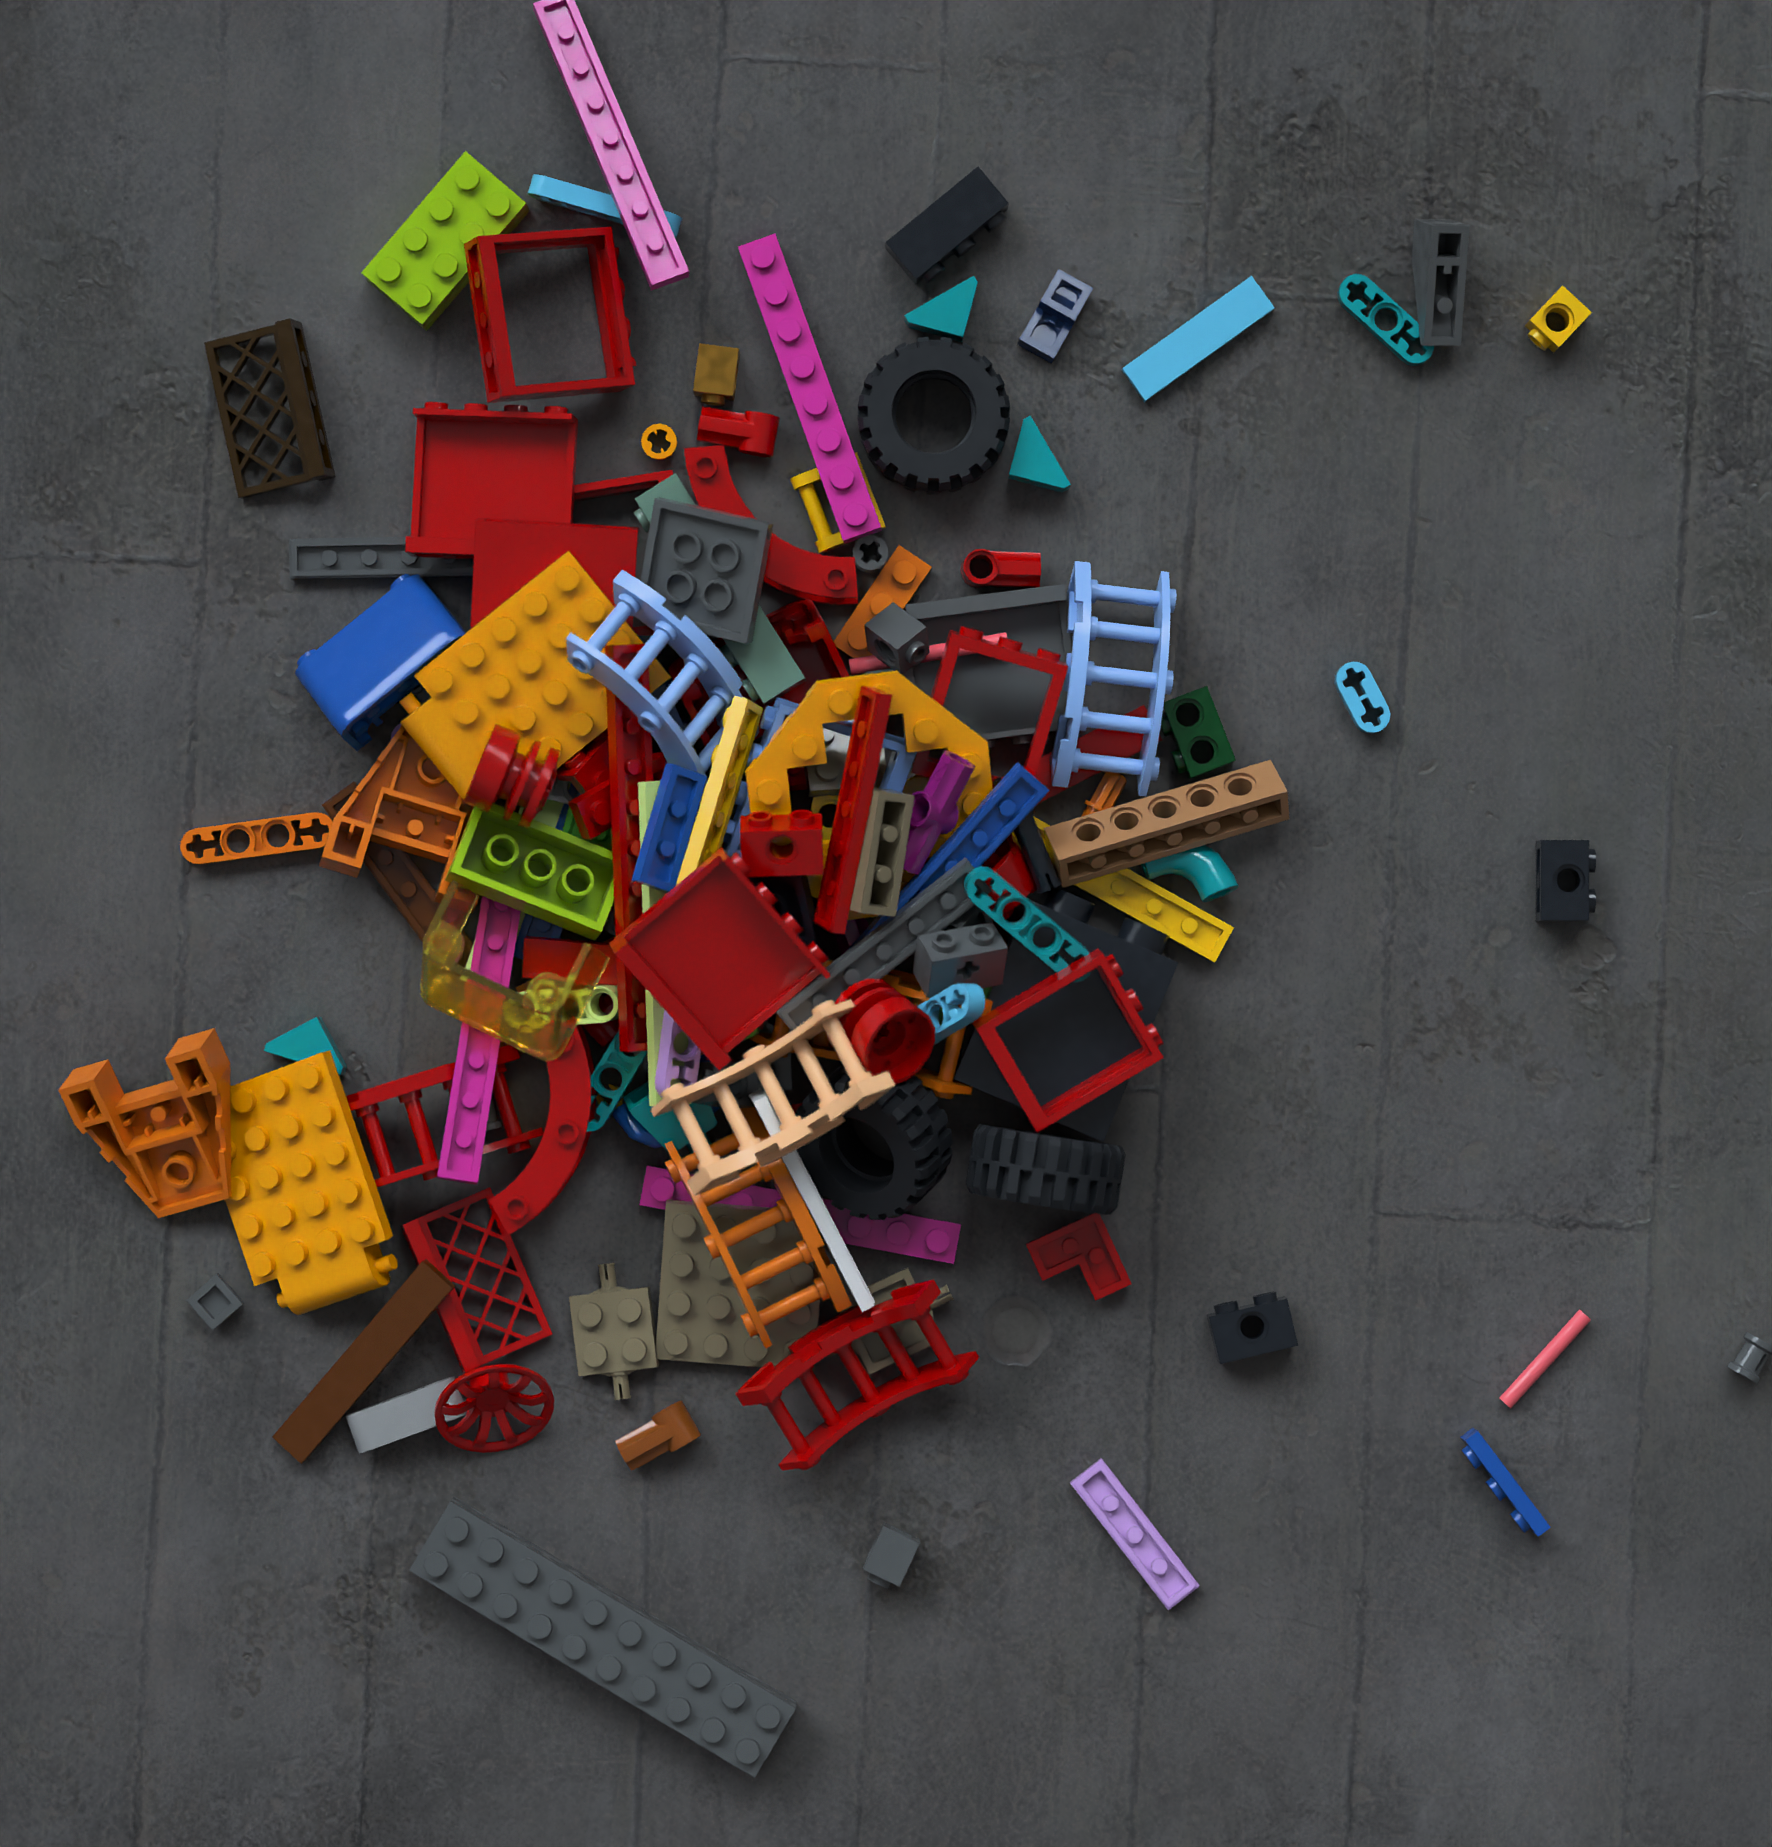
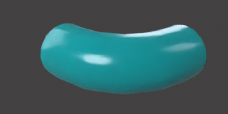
M1206 845L1140 864L1148 880L1167 874L1185 877L1193 883L1202 902H1209L1223 897L1239 887L1235 876L1219 853Z

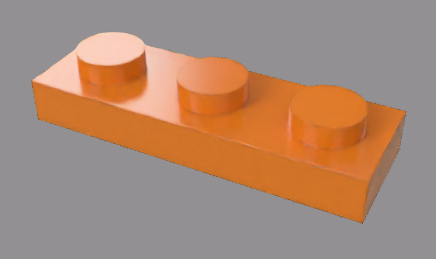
M898 545L833 641L836 648L852 659L872 656L873 654L867 649L864 625L893 602L904 610L905 605L909 603L932 567Z

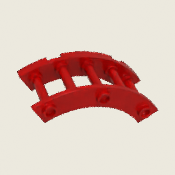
M724 445L684 448L688 476L699 506L756 519L736 490L729 472L727 454H725ZM772 533L763 579L764 583L783 593L785 592L802 599H810L815 603L858 605L855 557H834L809 552L791 545Z
M571 1014L534 1033L547 1063L550 1079V1107L546 1128L534 1156L526 1168L509 1186L489 1199L508 1235L536 1218L563 1191L576 1172L592 1131L587 1132L588 1123L595 1119L597 1097L593 1104H591V1095H597L594 1087L591 1089V1075L595 1070L594 1060L586 1032L581 1024H575Z
M516 1043L499 1048L492 1090L507 1138L484 1145L482 1154L506 1147L508 1154L531 1148L529 1140L542 1136L544 1133L542 1127L522 1133L504 1072L507 1071L505 1063L520 1059ZM456 1062L346 1096L350 1110H355L357 1118H362L380 1178L375 1179L377 1187L422 1174L424 1181L437 1177L440 1159L438 1160L419 1098L423 1097L421 1089L442 1083L444 1090L448 1089L449 1094H451ZM398 1097L400 1104L404 1103L423 1163V1165L395 1173L377 1115V1111H380L378 1103Z
M934 1280L919 1282L893 1290L890 1293L892 1296L890 1300L877 1304L864 1312L857 1305L826 1321L789 1345L788 1349L791 1352L789 1356L776 1366L770 1361L766 1363L735 1393L742 1406L757 1404L767 1406L788 1440L792 1450L778 1464L782 1471L799 1468L800 1470H808L819 1463L821 1455L868 1418L881 1416L890 1409L891 1405L907 1397L945 1384L955 1385L968 1377L969 1369L979 1359L976 1351L954 1355L929 1313L931 1310L930 1305L941 1294ZM907 1319L915 1320L938 1360L917 1368L891 1324ZM870 1332L878 1333L902 1375L877 1388L851 1346L855 1339ZM831 1353L838 1354L862 1394L861 1397L838 1412L812 1370L814 1364ZM796 1378H799L824 1420L822 1424L806 1437L803 1436L780 1398L782 1391Z

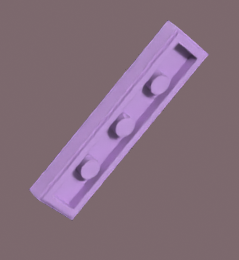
M1102 1458L1070 1482L1167 1610H1170L1200 1586Z

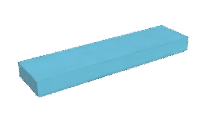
M1250 276L1122 368V372L1143 401L1146 402L1269 314L1275 307L1254 278Z

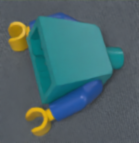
M704 1053L700 1055V1063L711 1062ZM648 1081L627 1095H623L612 1116L632 1140L654 1149L662 1146L666 1149L665 1144L672 1141L677 1151L686 1146L690 1153L694 1152L673 1110L655 1117L651 1112L653 1106H649ZM608 1084L612 1090L619 1088L618 1086ZM597 1094V1101L600 1104L605 1099L602 1095ZM691 1102L689 1106L710 1145L712 1142L706 1132L717 1125L714 1113L719 1108Z

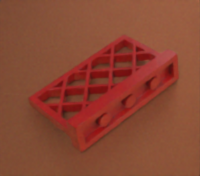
M490 1187L400 1225L417 1267L422 1261L427 1259L451 1282L462 1285L459 1296L454 1288L436 1311L463 1373L553 1334L512 1237L508 1235L489 1199L494 1197ZM484 1198L492 1213L486 1229L464 1220L470 1204ZM463 1208L460 1218L449 1214ZM440 1217L457 1222L449 1245L433 1238L427 1224L428 1222ZM494 1220L500 1234L490 1231ZM462 1225L484 1233L475 1255L453 1247ZM488 1235L504 1241L507 1252L502 1265L480 1257ZM436 1245L447 1249L443 1260ZM451 1251L473 1259L465 1281L448 1274L445 1266ZM509 1258H511L516 1271L506 1268ZM477 1262L499 1270L491 1292L469 1284ZM504 1272L518 1277L521 1281L523 1288L517 1302L495 1294ZM467 1288L489 1296L480 1318L465 1313L461 1302ZM525 1294L532 1308L522 1305ZM493 1298L515 1306L507 1328L485 1320ZM519 1309L535 1314L541 1330L527 1337L511 1331ZM468 1319L478 1322L475 1332H473ZM483 1325L504 1333L499 1348L483 1355L477 1342ZM509 1335L520 1339L506 1345Z

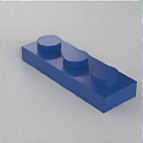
M665 764L632 881L668 893L676 886L707 776L675 764Z
M1471 1428L1463 1434L1461 1439L1467 1446L1461 1451L1475 1469L1481 1465L1491 1477L1485 1483L1499 1501L1505 1497L1515 1509L1510 1513V1516L1523 1533L1530 1529L1539 1537L1551 1528L1481 1434L1475 1428Z

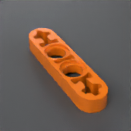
M313 812L195 828L183 835L180 842V850L183 857L193 864H211L322 849L325 847L329 832L322 834V841L320 842L316 841L315 836H300L303 845L296 846L297 831L293 822L300 821L299 829L314 827V820L319 819L321 825L328 826L330 831L333 820L324 813ZM277 824L284 825L290 834L288 842L282 847L272 846L267 838L269 829ZM238 829L244 830L250 838L248 848L241 853L232 851L228 845L229 835ZM221 831L220 846L224 852L223 856H217L218 848L203 850V857L198 858L197 852L189 850V844H193L196 841L195 836L201 835L202 841H217L214 833Z

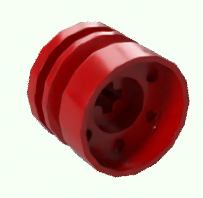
M495 724L463 803L488 813L498 798L504 799L506 803L503 819L509 821L516 805L521 806L524 809L518 825L528 829L532 820L543 810L557 776V761L560 750L550 746L542 763L535 760L541 745L540 741L535 740L527 753L523 755L517 752L520 733Z
M868 978L854 983L842 992L835 1001V1004L851 999L855 1007L839 1019V1022L865 1072H870L873 1077L888 1071L895 1084L906 1081L916 1074L930 1057L935 1043V1026L931 1017L882 979ZM826 1032V1036H827V1038H828V1040H829L831 1046L834 1048V1046H833V1044H832V1042H831V1040H830V1038H829V1036H828V1034H827V1032Z

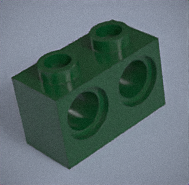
M1207 686L1164 702L1161 730L1165 737L1172 735L1177 750L1171 751V755L1179 774L1186 772L1188 779L1236 761ZM1191 705L1196 709L1198 719L1195 725L1187 727L1177 721L1176 711L1179 706ZM1205 742L1211 747L1212 757L1208 763L1199 764L1192 759L1190 750L1194 743Z

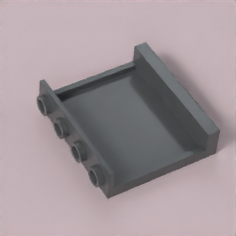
M1064 584L905 605V611L926 626L929 645L946 643L950 630L959 632L960 627L965 626L984 632L983 636L1006 632L1008 639L1023 643L1021 650L1037 654L1038 648L1047 649L1061 654V662L1066 661L1067 653H1072L1070 633H1067L1068 617ZM979 653L959 656L956 660L943 707L985 738L988 742V749L996 748L995 740L1011 739L1012 745L1030 744L1051 674ZM941 660L913 666L915 686L931 696ZM1063 686L1049 731L1052 740L1055 739L1059 714L1065 715L1068 691H1063ZM946 748L933 749V756L942 755Z

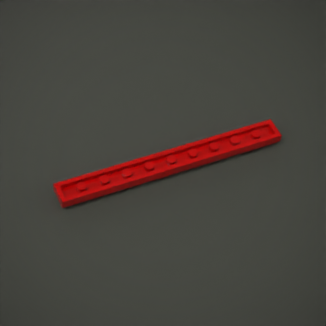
M645 644L605 645V655L625 670ZM648 666L637 681L650 693ZM606 687L615 936L617 937L643 914L642 884L632 881V876L640 853L638 782L653 781L652 735L640 725L638 717ZM616 956L620 1051H646L645 987Z

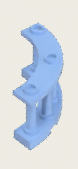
M1075 561L1067 590V633H1073L1072 653H1067L1065 663L1068 665V670L1063 683V691H1068L1065 715L1059 714L1057 731L1050 758L1052 786L1068 788L1071 772H1078L1079 769L1137 775L1138 796L1146 797L1150 781H1157L1160 761L1159 757L1155 756L1165 694L1170 695L1173 686V671L1167 670L1170 613H1173L1175 609L1176 589H1170L1169 572L1164 571L1160 573L1156 591L1098 584L1097 580L1091 579V564L1089 562ZM1096 600L1152 606L1154 609V628L1098 621L1097 617L1091 616V603L1094 604ZM1096 637L1154 644L1152 672L1094 666V661H1088L1090 640L1094 641ZM1092 682L1150 688L1147 718L1089 711L1088 707H1083L1085 685H1091ZM1088 727L1144 734L1139 759L1081 753L1080 748H1076L1079 731H1086Z
M621 570L613 580L614 604L617 606L587 642L572 633L566 638L568 661L579 672L588 673L631 709L638 717L640 725L650 732L656 740L668 764H675L706 776L705 772L711 766L712 752L719 745L723 733L724 713L731 706L734 696L742 697L739 689L743 683L720 650L686 615L679 620L662 606L666 600L663 596L639 579ZM629 616H635L651 628L654 634L624 670L603 654L601 650ZM668 643L684 660L685 666L661 697L656 700L637 680ZM698 678L707 692L709 700L686 729L682 731L669 712L693 681ZM716 717L717 725L720 726V729L701 753L697 755L693 745ZM758 726V728H757L755 737H756V736L758 735V733H759V726Z

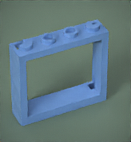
M776 697L773 707L766 706L760 723V728L765 730L760 744L754 743L752 745L747 766L751 764L755 757L757 758L771 741V737L784 722L785 716H789L790 713L792 714L799 704ZM847 720L823 724L825 729L851 737L852 721ZM885 733L882 747L892 750L879 788L902 792L916 752L907 753L903 738ZM741 781L734 803L738 807L733 820H729L723 839L724 850L730 857L735 852L741 857L740 816H748L750 814L747 784L744 781Z

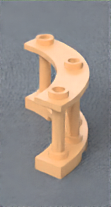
M851 999L835 1004L833 1000L826 1001L811 1010L813 1016L768 1047H765L764 1044L756 1046L743 1054L744 1060L721 1072L684 1087L683 1083L675 1084L661 1093L663 1099L651 1109L653 1116L655 1117L673 1110L700 1162L697 1165L699 1171L687 1181L693 1196L739 1178L738 1171L759 1162L760 1166L763 1167L797 1150L844 1123L843 1115L856 1105L859 1106L860 1110H864L896 1086L888 1071L872 1077L870 1072H865L839 1022V1019L855 1007ZM824 1030H826L851 1079L848 1082L850 1088L841 1095L834 1093L808 1042ZM795 1050L821 1101L818 1103L820 1109L804 1119L801 1116L796 1117L770 1066V1063ZM756 1072L782 1123L779 1126V1133L763 1141L759 1137H754L728 1086ZM711 1093L715 1094L740 1144L738 1147L739 1152L723 1159L719 1155L713 1154L689 1106V1103Z

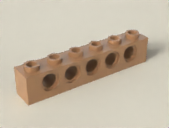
M1268 760L1045 827L1046 849L1057 876L1062 883L1061 886L1064 888L1288 820V791L1272 761Z

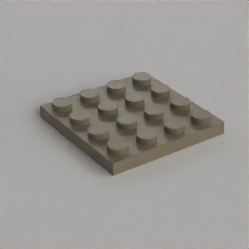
M666 1200L656 1336L657 1359L763 1367L770 1361L776 1366L791 1354L788 1349L789 1345L818 1327L820 1299L764 1326L772 1343V1346L765 1349L758 1334L750 1337L740 1316L747 1312L721 1257L713 1260L703 1240V1237L709 1235L694 1203L692 1201ZM718 1203L707 1207L719 1233L771 1209L770 1207ZM783 1220L727 1249L741 1275L796 1248V1243L802 1239L793 1221L785 1223ZM817 1228V1230H818V1232H819V1234H820V1236H821V1238H822V1240H823V1242H824V1239H823V1237H822V1235H821L819 1229ZM802 1262L747 1291L758 1312L814 1284L813 1279L819 1276L812 1262L807 1265L805 1262Z

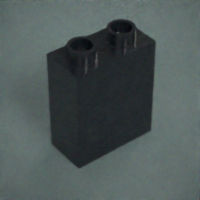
M1052 886L1043 905L1031 901L1084 945L1089 953L1099 948L1105 957L1110 954L1114 956L1124 975L1118 978L1125 992L1132 988L1144 1009L1138 1012L1144 1025L1153 1024L1178 965V962L1162 956L1169 935L1125 918L1116 937L1088 925L1095 904ZM1023 908L1018 921L1023 917L1025 908ZM1041 927L1033 935L1034 944L1043 948L1051 945L1055 939V932L1050 927ZM1011 936L1007 946L1008 951L1003 985L990 987L986 999L993 1001L991 1011L1056 973L1014 936ZM1062 946L1057 952L1066 960L1068 965L1077 961L1082 956V954H1079L1077 957H1072ZM1056 953L1049 958L1053 960L1055 958ZM1096 968L1092 970L1085 980L1071 982L995 1027L1040 1106L1141 1048ZM973 1027L956 1067L954 1079L1021 1107L976 1028ZM1130 1078L1056 1122L1104 1142Z

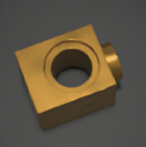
M699 343L693 392L694 396L701 397V403L724 406L725 400L734 401L740 359L739 348Z

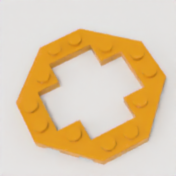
M897 670L816 681L792 714L790 713L771 737V741L757 758L755 757L745 770L750 813L767 811L772 813V815H784L792 812L787 769L826 764L823 724L854 720L860 687L862 685L875 687L893 695L889 715L902 713L907 753L946 748V751L953 752L975 765L956 803L959 810L957 824L949 833L939 835L926 860L927 862L993 790L988 742ZM778 837L772 842L778 846H786L792 841L786 837ZM823 840L824 867L830 840ZM903 869L900 891L916 874L909 873ZM807 875L811 895L818 900L823 875ZM849 910L848 920L876 917L878 915Z

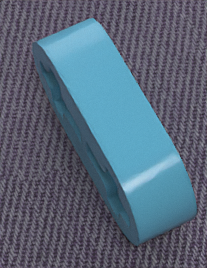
M1360 662L1344 664L1338 669L1334 683L1346 709L1360 731L1369 734L1380 732L1390 721V710L1376 681L1364 664ZM1351 669L1354 674L1361 672L1364 679L1359 682V686L1364 695L1359 697L1352 686L1346 688L1343 685V681L1347 678L1346 670ZM1365 698L1372 709L1379 707L1382 715L1377 718L1379 725L1375 727L1371 722L1364 724L1361 716L1366 713L1361 702Z

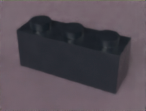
M978 166L886 241L885 249L915 285L923 279L926 283H929L945 270L942 263L955 254L957 258H960L976 244L973 238L983 229L990 233L1007 219L1004 212L1008 210L1009 203Z

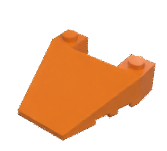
M401 726L377 758L372 768L358 784L345 805L334 817L319 866L357 878L369 841L445 864L434 902L473 913L480 895L445 881L473 807L463 803L464 800L406 729Z
M215 1028L177 1040L165 1057L174 1080L124 1094L115 1072L107 1059L73 1069L58 1089L74 1125L83 1135L87 1132L100 1146L101 1151L99 1153L108 1163L113 1161L127 1177L125 1182L157 1218L229 1199L231 1196L230 1061Z

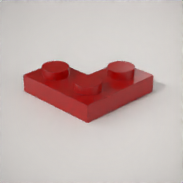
M1091 1213L1025 1244L1042 1281L1079 1264L1095 1301L1132 1284L1099 1213Z

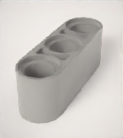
M455 1376L442 1379L346 1415L345 1417L359 1454L435 1427L434 1410L436 1401L449 1383L455 1380ZM456 1389L446 1404L457 1405L464 1402L461 1393ZM467 1412L458 1416L444 1414L445 1421L449 1422L466 1415Z

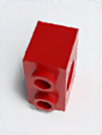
M795 810L790 814L772 815V813L767 811H755L748 816H740L741 858L752 870L746 875L747 877L824 875L822 813L813 814L809 810ZM778 837H786L792 842L786 846H778L772 841Z

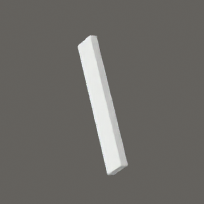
M759 1089L749 1094L770 1137L779 1133V1126L782 1123L765 1090ZM797 1150L781 1157L859 1308L864 1312L875 1306V1301Z

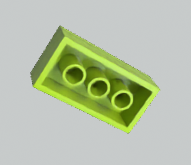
M465 151L361 273L370 284L427 331L469 282L464 244L477 236L510 234L530 211L524 200Z
M496 804L488 813L473 807L445 881L595 941L603 930L614 901L612 851L534 819L528 829L518 825L521 814L513 812L510 820L506 821L503 819L504 807Z

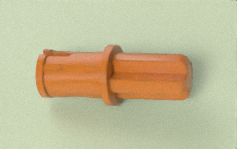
M1105 772L1090 801L1085 800L1084 804L1087 807L1082 816L1114 807L1127 783V779L1119 773Z

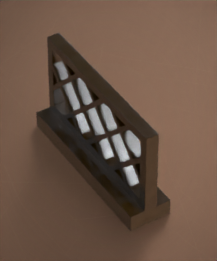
M289 318L277 321L275 325L204 342L238 498H246L315 480L323 481L335 478L302 322ZM274 335L277 350L270 362L267 363L252 352L261 338ZM250 341L246 349L239 345L240 343ZM233 346L243 353L232 372L220 366L217 349ZM249 357L266 367L255 387L238 377ZM278 362H280L281 371L275 368ZM272 372L283 378L285 390L278 402L261 392ZM222 373L228 377L225 384ZM234 382L251 391L240 411L230 406L227 394ZM258 396L274 406L263 426L246 416ZM287 400L289 402L290 410L284 407ZM281 411L292 418L294 425L286 441L270 431ZM231 413L237 416L234 422L232 420ZM243 420L260 430L249 450L237 443L236 432ZM266 435L283 445L272 465L255 455ZM296 438L299 449L293 446V443L295 442ZM289 450L301 457L303 474L289 477L278 470ZM240 452H242L243 454H245V457H244V459H243L242 461H241ZM253 459L267 468L268 472L261 484L247 487L244 472ZM275 474L282 478L271 481Z

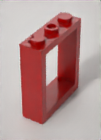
M961 626L959 632L950 630L931 692V697L942 706L944 705L960 648L1051 674L1024 768L1036 778L1068 665L1060 661L1061 654L1047 649L1038 648L1037 654L1021 650L1023 643L1012 639L999 637L998 643L982 639L984 632L977 629ZM930 750L917 751L910 771L913 774L930 778L939 760L928 757ZM991 775L992 781L999 778L997 776Z
M1099 948L972 1022L1036 1132L1041 1131L1164 1058L1158 1049L1159 1046L1164 1044L1159 1033L1152 1023L1145 1026L1138 1012L1144 1009L1132 988L1125 992L1118 980L1119 977L1124 975L1122 969L1112 954L1105 957ZM1096 968L1141 1048L1040 1106L995 1027Z

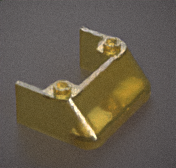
M452 880L423 939L420 994L423 1001L430 1007L539 1060L551 1061L558 1058L564 1052L610 958L593 946L584 943L567 979L553 973H542L530 982L524 996L457 964L464 949V937L461 931L479 895Z

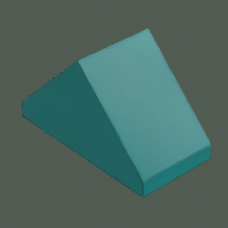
M974 276L968 278L904 315V322L907 327L963 342L978 282Z
M1028 416L1023 419L1008 479L1063 493L1070 488L1071 484L1032 417Z
M315 1017L269 1041L265 1045L264 1051L295 1061H300L325 1051H331L338 1074H345L347 1065L322 1017Z

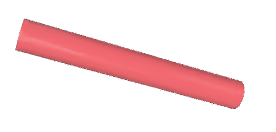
M1578 1310L1499 1399L1511 1409L1587 1326L1591 1319L1581 1310Z

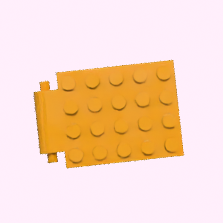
M569 550L414 675L431 696L421 704L413 693L410 692L399 701L408 713L400 721L401 725L463 800L495 724L520 733L517 752L523 755L527 753L535 740L540 741L541 745L535 760L542 763L550 746L559 749L557 768L608 728L606 687L588 673H581L571 665L567 658L566 638L572 633L587 642L615 607ZM625 621L606 645L644 644V642ZM605 647L601 650L603 654H605ZM657 658L649 665L650 694L671 678Z
M331 1051L316 1054L231 1086V1196L229 1199H225L254 1286L278 1279L282 1291L276 1297L278 1305L281 1308L288 1307L296 1315H302L388 1285L391 1280L388 1272L397 1269L398 1262L393 1254L383 1256L379 1243L390 1239L393 1233Z

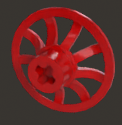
M488 1365L473 1369L449 1383L436 1401L434 1410L435 1423L440 1434L449 1443L458 1448L481 1453L498 1452L522 1445L540 1433L551 1419L555 1400L550 1385L537 1372L518 1365ZM507 1373L521 1376L515 1383L510 1384ZM531 1380L542 1391L536 1395L520 1393L529 1385ZM456 1389L467 1397L460 1404H446ZM544 1403L540 1416L531 1415L520 1407V1405L535 1406ZM467 1412L466 1416L458 1424L448 1427L444 1414L458 1416ZM506 1412L511 1413L516 1419L526 1425H530V1427L516 1436ZM480 1416L478 1433L475 1440L471 1441L460 1437L459 1435L466 1432L476 1421L477 1417ZM492 1417H496L505 1440L486 1442Z

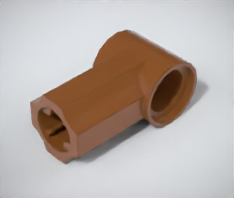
M682 1400L666 1407L651 1417L652 1420L615 1440L620 1454L631 1471L654 1460L666 1451L673 1452L701 1436Z

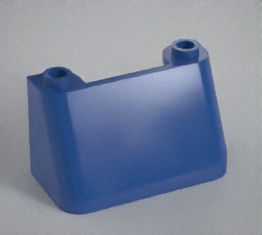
M404 574L397 578L391 584V590L320 648L306 652L297 661L296 677L339 735L356 751H359L372 740L367 731L370 724L374 723L378 727L383 723L380 716L420 684L414 675L466 633L426 581L418 574L411 576Z

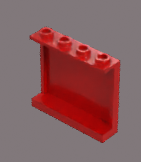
M425 402L424 408H413L412 414L417 417L412 521L411 536H406L405 552L411 557L474 560L475 521L478 518L573 523L578 419L572 413H568V408L545 406L543 412H528L527 406L504 405V411H488V405L467 403L464 404V410L449 409V404L442 402Z
M478 518L475 521L471 628L568 550L614 607H616L617 605L614 604L613 580L621 570L636 578L639 527ZM629 616L626 619V622L631 626L632 629L634 623V616Z
M722 847L609 943L616 956L719 1071L731 1061L728 1052L821 973L826 979L831 976L824 966V963L829 960L814 941L808 946L798 936L803 929L788 911L781 916L772 906L778 900L763 882L755 886L746 876L752 870L736 852L730 857Z

